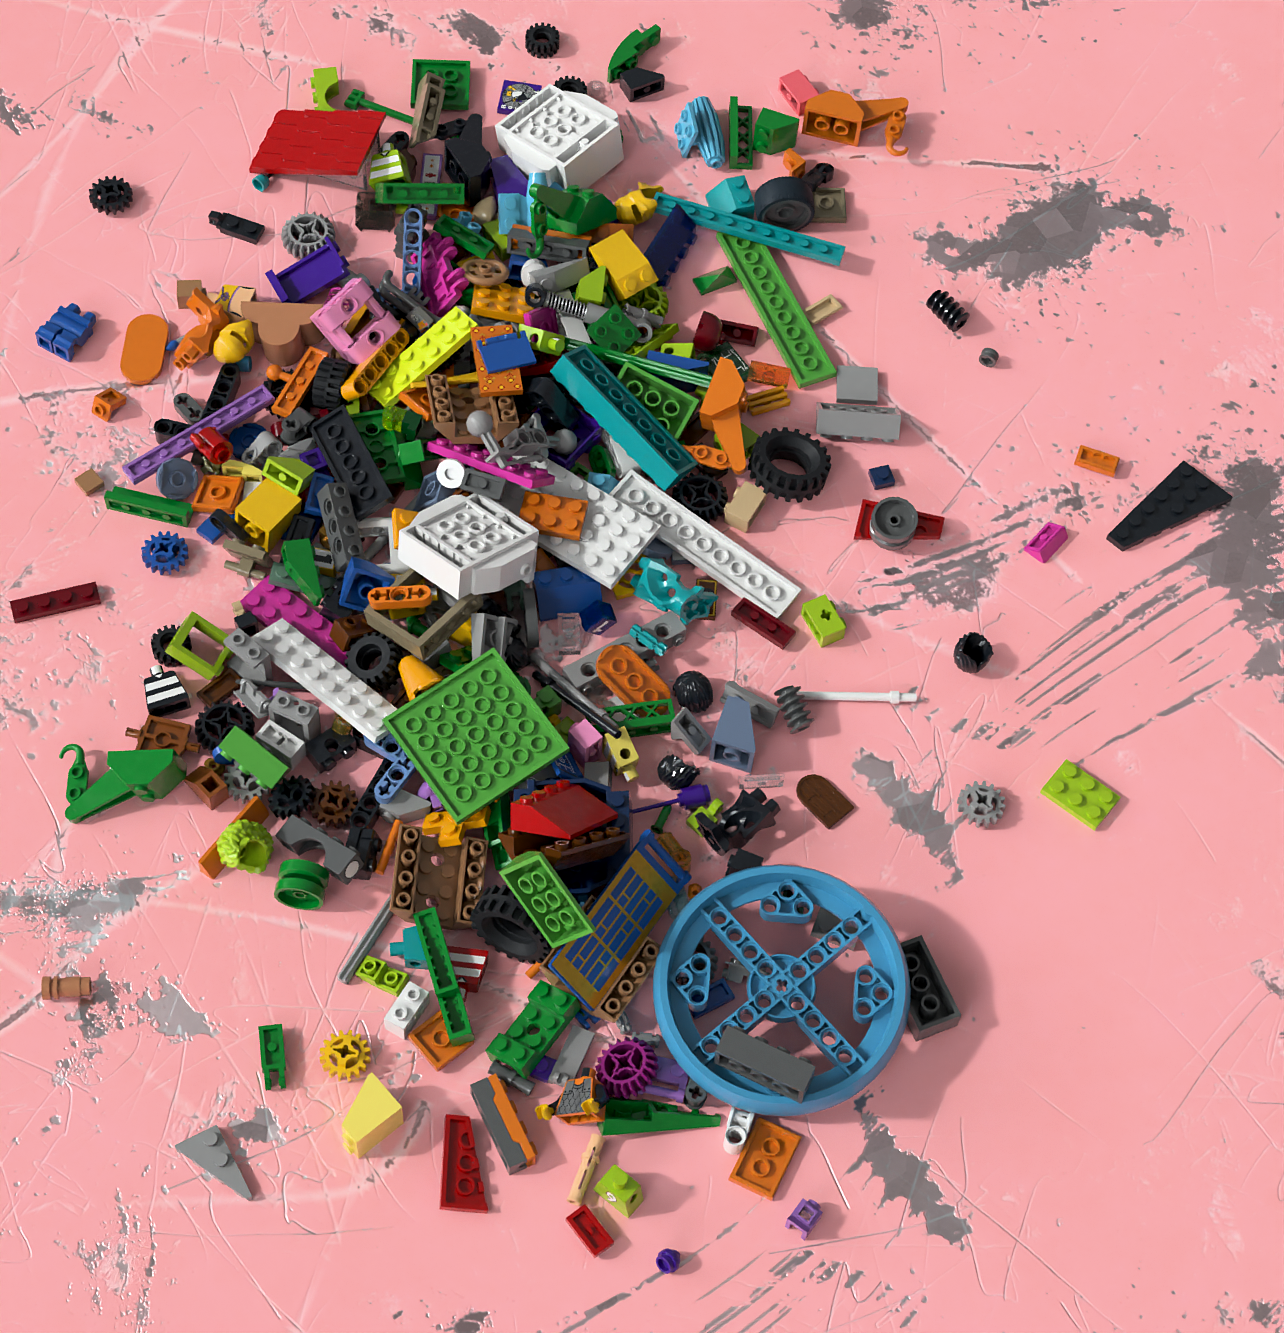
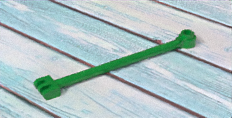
M353 89L344 102L346 107L353 110L363 106L373 111L386 112V115L411 125L413 124L412 116L364 99L365 92Z

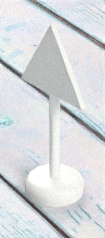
M445 459L437 468L436 475L439 482L446 488L459 487L465 472L464 465L466 464L457 459Z

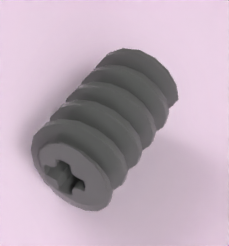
M787 686L774 692L775 696H779L777 703L783 704L780 710L786 712L783 718L789 720L787 727L793 728L790 734H796L807 729L815 720L814 718L807 719L811 710L804 711L803 709L808 705L807 702H800L805 697L804 694L797 695L801 686Z

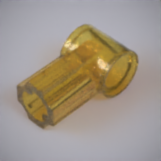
M671 832L660 834L656 840L676 862H685V864H679V866L684 871L686 870L690 873V852L682 848Z

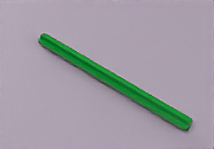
M567 337L564 340V350L572 351L585 344L598 359L624 365L627 361L644 371L709 388L713 377Z

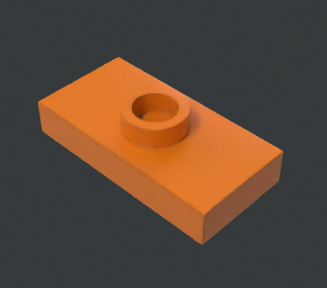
M1080 445L1074 465L1114 477L1120 457Z

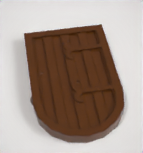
M806 775L797 784L796 794L798 799L827 829H830L854 809V806L828 780L820 775Z

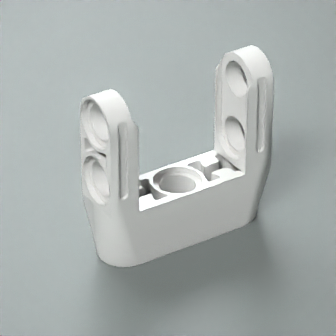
M392 517L365 518L360 522L356 519L360 537L389 536L391 564H376L378 567L389 574L402 575L411 568L398 559V550L394 549Z

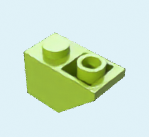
M600 266L580 279L576 288L575 302L585 303V305L589 302L599 306L601 304L604 305L606 292H603V289L607 286L608 275L605 274L606 266Z

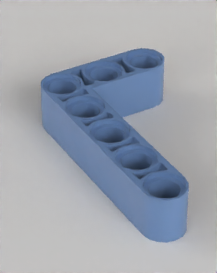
M411 208L404 215L402 289L400 290L408 294L415 286L417 292L414 295L417 296L421 291L424 216L418 208ZM415 211L419 214L420 218L417 223L409 221L408 216L410 212ZM411 232H415L419 236V240L415 244L410 243L408 240V235ZM409 253L417 254L418 262L416 264L408 262L407 256ZM409 273H414L417 276L416 284L412 285L407 282L406 278ZM375 288L381 300L384 301L385 299L380 295L379 288Z

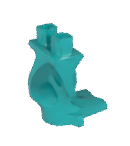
M642 557L638 565L643 570L642 575L635 574L630 582L635 588L633 593L635 596L653 604L661 611H673L685 625H688L693 619L708 617L711 605L719 596L712 592H703L704 587L694 586L692 589L685 587L680 581L681 575L667 566L664 559ZM664 574L667 575V580L663 578ZM672 588L676 591L673 597L669 596L668 593Z

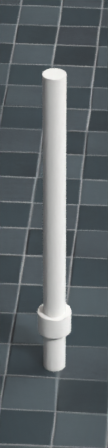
M890 691V693L797 692V695L804 694L805 697L801 700L889 701L890 704L916 702L917 700L916 693H899V691Z

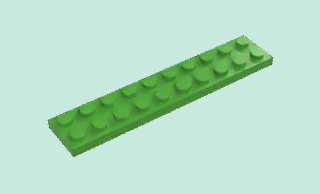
M717 232L716 239L798 388L800 389L836 377L837 371L767 246L723 232Z

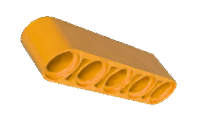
M400 328L370 357L359 364L341 386V395L345 400L352 401L367 394L409 342V334L404 328Z

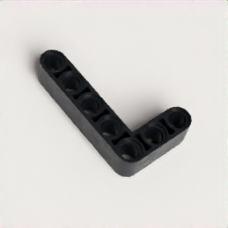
M225 363L221 367L200 421L234 401L241 384L240 369L236 363ZM159 419L154 423L156 441L158 444H162L192 425L169 419Z
M547 377L521 379L523 394L513 395L516 407L537 406L556 431L561 429L571 431L580 416L551 379Z
M353 727L352 735L356 740L357 748L383 759L349 819L350 829H373L380 817L379 806L381 804L375 799L374 788L394 762L367 747L364 743V737L358 736L362 733ZM389 744L386 750L388 752H396L398 746ZM406 757L407 763L404 767L407 769V764L410 760ZM399 771L391 775L394 780H401L404 776ZM389 787L386 791H380L382 796L387 794ZM368 805H374V806H375V807L372 808V809L366 808V806H368ZM358 823H364V824H365V825L362 826V827H357V826H355V825L358 824Z

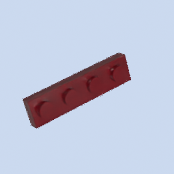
M96 581L10 601L15 623L101 604Z

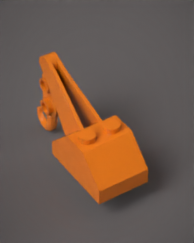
M829 90L807 100L801 134L858 147L861 131L888 120L884 133L886 149L893 156H903L908 152L909 148L905 147L904 150L897 151L893 146L902 136L907 118L905 113L908 110L909 101L904 97L855 101L848 93Z
M720 357L699 411L702 428L715 431L723 451L706 445L682 446L699 464L718 470L732 468L735 474L741 475L746 472L747 465L740 418L742 413H746L748 409V393H746L745 384L733 361Z

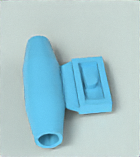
M529 173L526 197L519 193L498 194L499 234H508L513 224L531 227L530 205L534 202V199L529 195V188L533 183L548 187L546 173Z

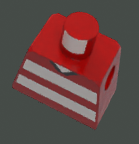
M447 946L463 1000L466 1002L468 992L477 993L479 991L488 965L489 952L487 950Z

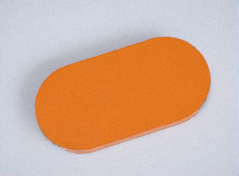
M144 314L137 316L127 327L120 368L122 375L132 384L145 385L151 383V380L157 379L162 372L169 331L166 322L157 315Z
M611 645L599 654L596 661V671L600 680L625 705L670 698L668 685L630 647ZM668 706L658 707L655 712L663 715L668 710ZM641 709L636 710L634 714L640 718H645L648 713Z

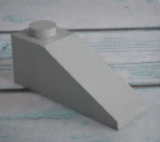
M587 257L528 273L530 283H539L548 292L554 293L579 283L581 278L590 273ZM533 291L538 297L541 296L539 292Z

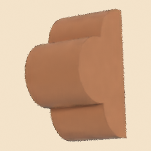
M241 301L243 319L251 321L255 342L262 344L264 354L272 364L279 365L280 367L291 366L302 358L305 346L316 345L325 338L310 319L316 311L323 307V304Z

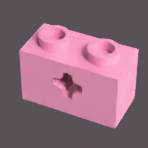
M586 718L580 723H574L568 731L569 752H571L573 758L580 766L585 769V762H596L601 758L603 736Z

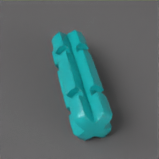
M634 624L629 630V634L635 639L639 638V642L649 649L655 650V653L659 656H663L667 652L668 646L662 641L658 642V638L646 630L643 631V628L638 624Z

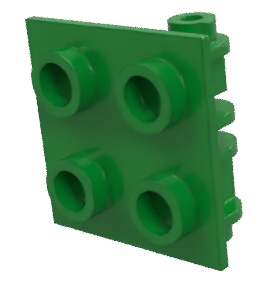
M616 303L595 323H591L586 330L598 346L624 352L642 335Z

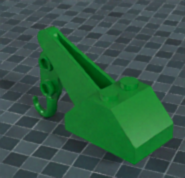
M533 183L529 188V195L534 199V202L530 205L531 232L536 240V250L534 253H531L530 249L526 248V254L530 259H536L542 254L544 236L548 228L578 236L616 220V207L602 193L594 192V189H582L578 185H569L567 189L560 191Z
M68 744L62 748L59 754V758L63 759L67 751L73 750L76 752V759L69 769L66 799L70 806L65 810V817L73 824H77L135 796H138L144 802H154L155 799H163L187 775V763L174 749L108 751L107 765L110 769L88 789L89 770L85 762L83 748L78 744Z

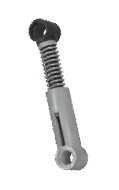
M531 283L525 289V301L529 306L534 308L550 306L549 308L553 307V310L556 308L557 311L559 309L560 312H567L570 315L574 314V317L575 315H577V318L580 316L583 319L582 322L588 324L595 323L609 310L590 302L585 305V303L575 302L574 299L571 301V298L569 300L567 297L564 299V296L561 297L560 295L557 296V294L550 293V291L548 292L539 283ZM533 291L541 294L538 299H532L529 295ZM626 315L637 329L639 327L648 329L636 341L639 343L648 342L653 333L651 323L644 318L638 319Z

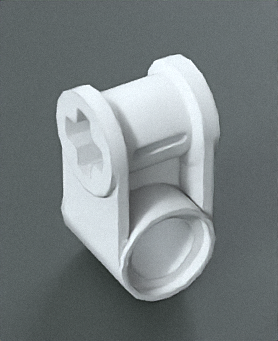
M731 1107L723 1141V1147L727 1153L737 1155L742 1152L755 1113H748L738 1110L736 1107ZM734 1137L739 1139L740 1142L732 1143L729 1139Z

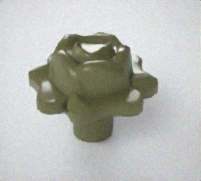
M205 456L202 457L204 465L200 470L203 474H207L210 471L219 475L222 472L220 468L222 464L215 465Z

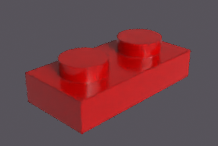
M586 1204L566 1217L565 1221L594 1259L614 1245V1240Z

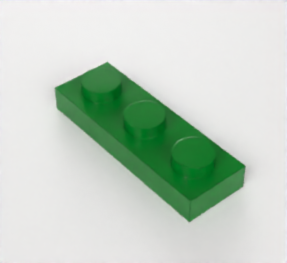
M445 214L433 226V230L444 237H452L457 245L483 260L493 251L495 246L494 243Z

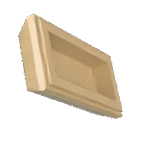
M829 294L802 311L812 327L841 310L843 306L832 294Z

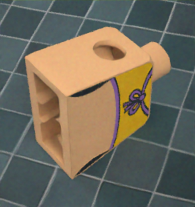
M224 284L219 294L207 293V297L213 303H221L223 305V310L228 316L229 324L244 320L241 312V301L257 302V293L254 287Z

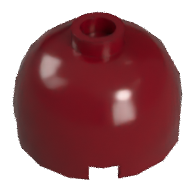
M703 311L692 341L695 351L711 352L718 344L722 345L726 333L722 332L723 324L716 315Z

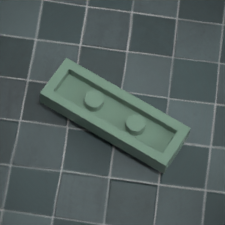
M274 561L268 584L303 593L286 572L284 564ZM320 574L318 580L319 585H323L324 597L327 594L331 596L334 592L331 588L336 582V578Z

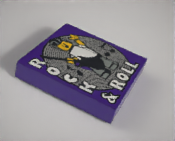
M504 80L497 113L509 115L541 91L542 85Z

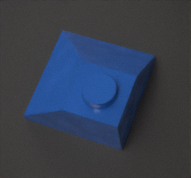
M351 557L344 575L339 605L364 612L363 610L369 605L368 593L374 588L390 587L394 583L395 577L370 561Z

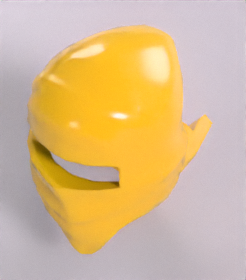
M638 182V190L629 192L627 195L619 198L614 204L617 209V219L622 224H634L635 226L651 219L657 207V201L654 199L656 192L661 193L664 190L663 186H651Z
M247 319L231 323L220 331L219 337L214 342L213 349L216 360L221 363H236L250 352L255 343L251 321Z

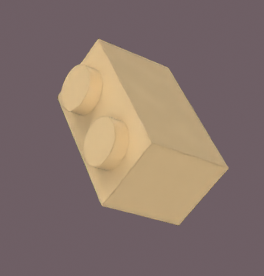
M747 481L744 482L742 487L738 486L733 494L734 499L732 502H727L723 512L725 514L724 523L744 533L748 531L765 505L767 494L763 492V489Z

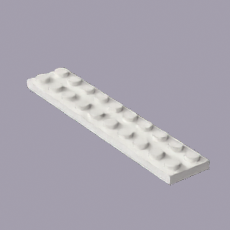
M632 469L609 493L610 496L661 525V531L656 536L657 539L740 598H747L777 619L783 615L801 593L802 589Z

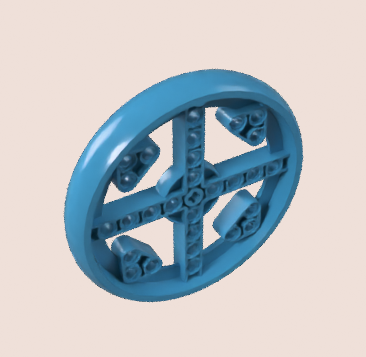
M779 864L747 868L727 875L700 891L684 906L671 923L657 954L653 974V1004L662 1037L679 1066L695 1083L715 1098L747 1112L767 1116L785 1117L816 1113L832 1108L862 1091L883 1071L895 1054L902 1040L910 1010L911 986L906 957L894 929L883 913L870 899L845 881L816 869L796 865ZM789 890L793 893V896L787 898L781 892ZM761 900L759 914L763 920L768 922L806 924L812 918L814 904L840 918L842 922L799 958L787 954L769 956L730 912L745 904ZM766 905H773L776 910L768 912L764 907ZM805 907L809 912L807 914H800L797 908ZM716 917H723L726 921L723 924H717L714 922V919ZM848 926H853L856 928L857 932L854 934H850L845 930V928ZM711 929L750 972L747 981V996L749 1000L702 1039L693 1023L689 1008L692 1011L701 1012L707 1007L711 963L707 955L702 953L693 954L703 936ZM736 933L740 935L741 939L732 941L729 936ZM860 939L869 954L873 968L863 965L856 971L853 992V1018L860 1024L872 1022L859 1046L854 1049L815 1007L814 1001L817 986L814 977ZM837 941L840 946L838 948H831L828 942ZM751 950L757 955L754 958H748L744 953ZM813 955H818L823 961L814 963L810 958ZM696 963H703L706 968L699 971L694 968V965ZM767 967L771 969L772 973L770 975H763L760 970ZM795 970H802L805 976L798 978L794 976L793 972ZM861 975H868L871 981L865 983L859 977ZM684 977L689 982L686 985H679L676 980ZM779 985H780L781 988H782L783 986H785V987H786V991L784 992L783 990H781V991L779 992V991L777 990V988H778ZM877 992H884L887 995V999L880 1000L875 994ZM699 994L703 996L704 1000L696 1003L691 998ZM765 999L770 1002V1006L763 1008L759 1006L758 1002ZM793 1002H800L804 1007L801 1010H795L791 1004ZM867 1007L870 1013L862 1015L859 1013L858 1008ZM744 1014H748L753 1018V1020L751 1022L746 1023L743 1022L740 1019V1017ZM765 1019L775 1023L794 1021L835 1067L814 1076L802 1104L715 1064V1052H707L705 1046L713 1044L717 1047L723 1036L722 1032L726 1029L727 1025L730 1027H741L748 1034ZM815 1019L819 1022V1026L810 1027L807 1021ZM830 1036L835 1040V1043L827 1045L824 1043L823 1038ZM847 1054L850 1056L851 1061L844 1063L840 1061L839 1055Z

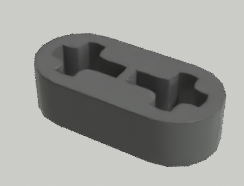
M177 394L173 399L176 412L190 425L199 422L204 411L202 407L189 394ZM180 402H187V407L184 404H180ZM191 413H193L195 416H199V418H196V417H193V418H192V414H191Z

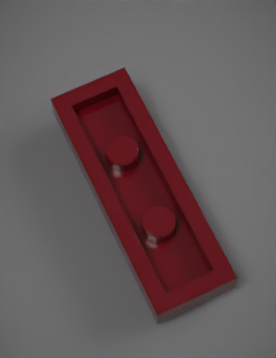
M745 597L731 611V616L782 650L796 635L794 629Z

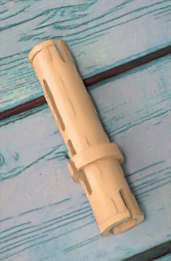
M592 1134L586 1151L581 1155L580 1167L569 1196L566 1199L572 1205L581 1206V1201L595 1165L599 1164V1155L606 1140L601 1135ZM592 1150H594L589 1166H587ZM585 1173L581 1187L578 1189L582 1176Z

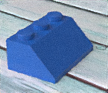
M563 567L534 573L532 587L534 588L540 622L604 611L601 584L575 567Z

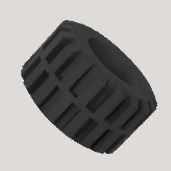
M329 357L322 359L317 368L313 383L312 400L315 408L333 411L343 404L346 406L347 402L341 395V386L353 373L350 362Z
M372 632L371 636L367 633L364 634L362 639L358 637L356 639L357 642L349 646L351 650L346 652L348 659H345L346 669L377 693H381L383 689L386 691L391 689L390 686L392 684L395 686L398 683L396 680L401 678L398 665L404 658L402 650L382 633L379 635L377 632ZM382 655L380 663L375 668L368 670L372 660Z

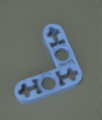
M388 734L376 743H373L363 735L364 743L367 747L394 762L374 788L375 799L381 804H388L394 800L417 769L411 761L408 762L407 769L404 767L407 763V755L391 734ZM389 744H395L398 746V750L396 752H388L386 747ZM399 771L404 774V777L401 780H394L391 775ZM389 787V795L384 794L382 796L380 791H386V789Z

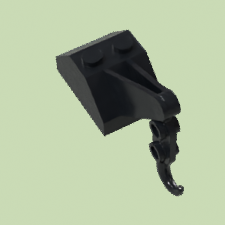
M471 114L468 120L458 118L454 121L438 124L436 136L433 138L445 140L444 170L453 183L464 184V199L469 207H473L483 200L490 187V163L492 162V156L482 145V116L480 114Z

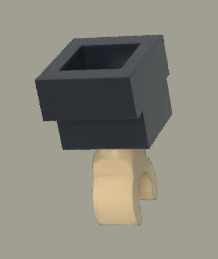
M240 600L231 603L233 613L236 616L234 618L235 628L239 627L249 637L259 633L258 621L255 615H252L251 611L245 613Z

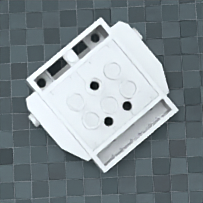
M548 84L495 125L499 149L508 155L527 180H529V173H546L548 187L555 181L563 189H567L569 185H578L579 188L587 189L624 160L620 125L616 111L586 94L562 91L552 84Z
M462 494L452 495L420 511L409 526L399 530L398 559L459 600L470 593L478 595L500 591L519 580H523L526 583L533 581L539 530L488 497L472 494L468 497Z

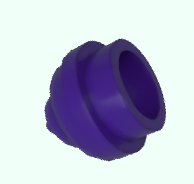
M669 1248L661 1250L656 1258L657 1267L666 1274L675 1272L679 1268L680 1253Z

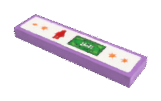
M423 153L420 183H440L443 154ZM420 204L422 209L428 212L427 220H436L438 204Z

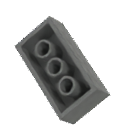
M922 935L902 942L901 946L906 957L911 986L907 1025L917 1042L958 1026L962 1015Z
M727 1025L715 1050L714 1063L802 1104L814 1078L816 1066L812 1065L813 1062L805 1057L800 1056L797 1058L790 1055L791 1052L784 1047L778 1046L775 1048L760 1036L754 1038L747 1035L746 1030L741 1027H730Z

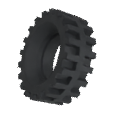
M783 427L782 431L772 428L771 433L763 432L762 437L759 436L749 459L748 470L751 471L750 478L756 479L755 485L757 487L762 486L765 494L769 492L774 494V498L777 500L779 497L785 498V502H791V499H796L797 503L803 501V498H806L808 501L812 500L813 495L818 496L821 490H823L831 469V456L826 455L827 448L820 447L821 441L818 439L812 440L810 438L811 434H800L799 429H795L792 432L788 430V427ZM777 459L790 460L800 465L806 474L795 475L786 473L774 466L771 461Z
M493 885L492 888H486L470 916V921L473 922L471 924L472 928L478 930L477 936L483 937L485 944L494 946L496 948L495 951L498 953L502 951L510 959L515 957L522 963L525 960L530 964H534L536 961L542 963L553 948L507 885H502L501 888L497 885Z

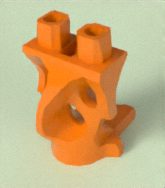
M197 287L192 291V296L187 300L186 305L195 313L201 325L193 327L185 334L174 353L177 358L173 361V364L181 371L185 367L189 369L200 360L213 355L214 342L219 337L220 331L229 324V319L223 310V305L221 303H213Z

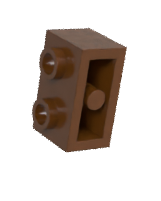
M358 614L335 619L329 636L342 652H347L351 650L349 646L357 642L356 639L358 637L362 639L364 634L367 633L371 636L372 632H377L380 635V632L368 625L365 614Z

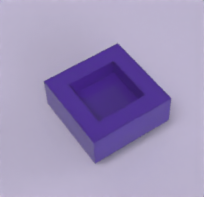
M545 1055L529 1076L548 1084L549 1076L557 1060Z

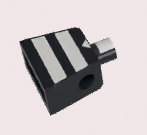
M161 665L151 667L149 670L151 677L144 679L149 715L163 717L191 708L189 696L176 673L172 670L164 672Z

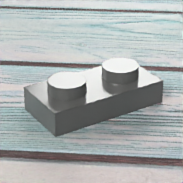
M466 468L460 489L501 501L508 481L504 478Z

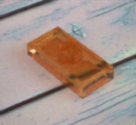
M751 360L747 381L776 387L783 385L787 389L791 368Z

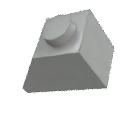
M401 789L392 802L380 804V817L388 823H393L397 819L406 824L423 819L426 814L432 813V803Z

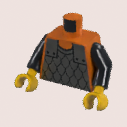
M588 1067L583 1068L581 1078L568 1080L565 1083L562 1094L555 1102L549 1105L541 1104L535 1108L537 1118L539 1120L542 1118L551 1120L552 1116L555 1115L567 1125L603 1122L605 1120L606 1105L610 1102L606 1086L595 1079L596 1070Z

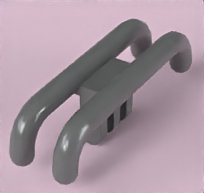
M387 270L384 273L379 284V292L386 301L406 315L420 306L433 319L432 323L434 324L443 318L436 316L425 308L431 300L430 297L427 296L422 301L421 298L424 295L422 291L415 296L414 294L417 292L415 286L408 294L404 293L391 283L392 270ZM432 323L429 326H427L426 329L431 328Z

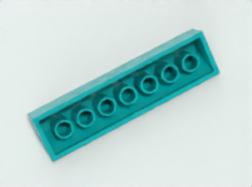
M585 344L563 354L550 372L554 375L555 379L569 391L573 398H576L585 411L598 421V424L612 436L615 442L619 443L627 455L633 458L663 491L675 486L699 464Z

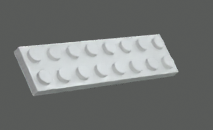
M283 618L251 637L270 654V660L373 743L390 734L382 719L396 711L397 708Z

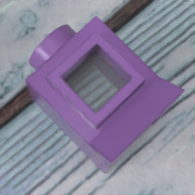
M803 1198L787 1218L785 1227L789 1229L792 1225L802 1231L801 1239L805 1241L821 1219L823 1212L820 1210V1205L812 1199L807 1201Z

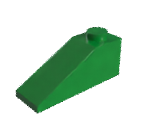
M437 438L398 444V456L402 461V465L434 461L447 457L426 450L428 442L435 441Z

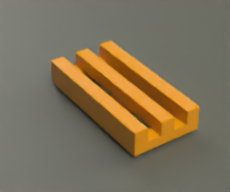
M784 386L748 395V409L751 415L756 416L790 406L791 401L787 398V392H784Z

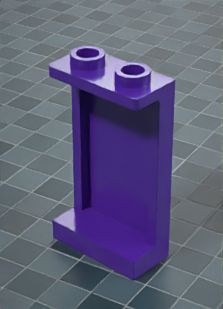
M327 236L324 238L327 242L326 245L275 275L272 269L265 273L282 303H304L350 275L347 269L350 264L344 255L339 256L338 252L341 249L335 240L331 242Z

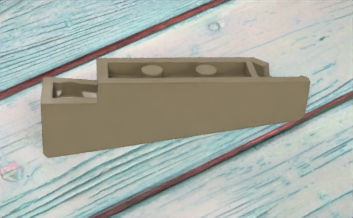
M427 72L418 84L409 148H414L417 144L432 140L437 133L445 90L442 89L445 79L431 72Z

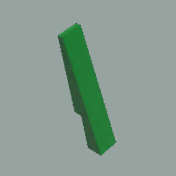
M432 907L414 913L413 917L449 1040L453 1047L476 1040L436 908Z

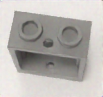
M279 689L268 706L270 720L305 743L320 735L322 732L319 707Z

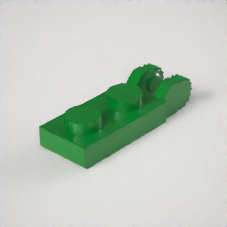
M282 1024L258 1026L266 1091L271 1090L272 1087L270 1072H279V1086L281 1089L286 1088V1061Z

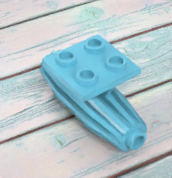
M698 96L692 102H687L684 110L681 111L678 123L674 126V133L678 139V149L681 151L682 158H686L691 147L698 145L706 165L717 169L725 163V141L722 129L710 99L705 96Z

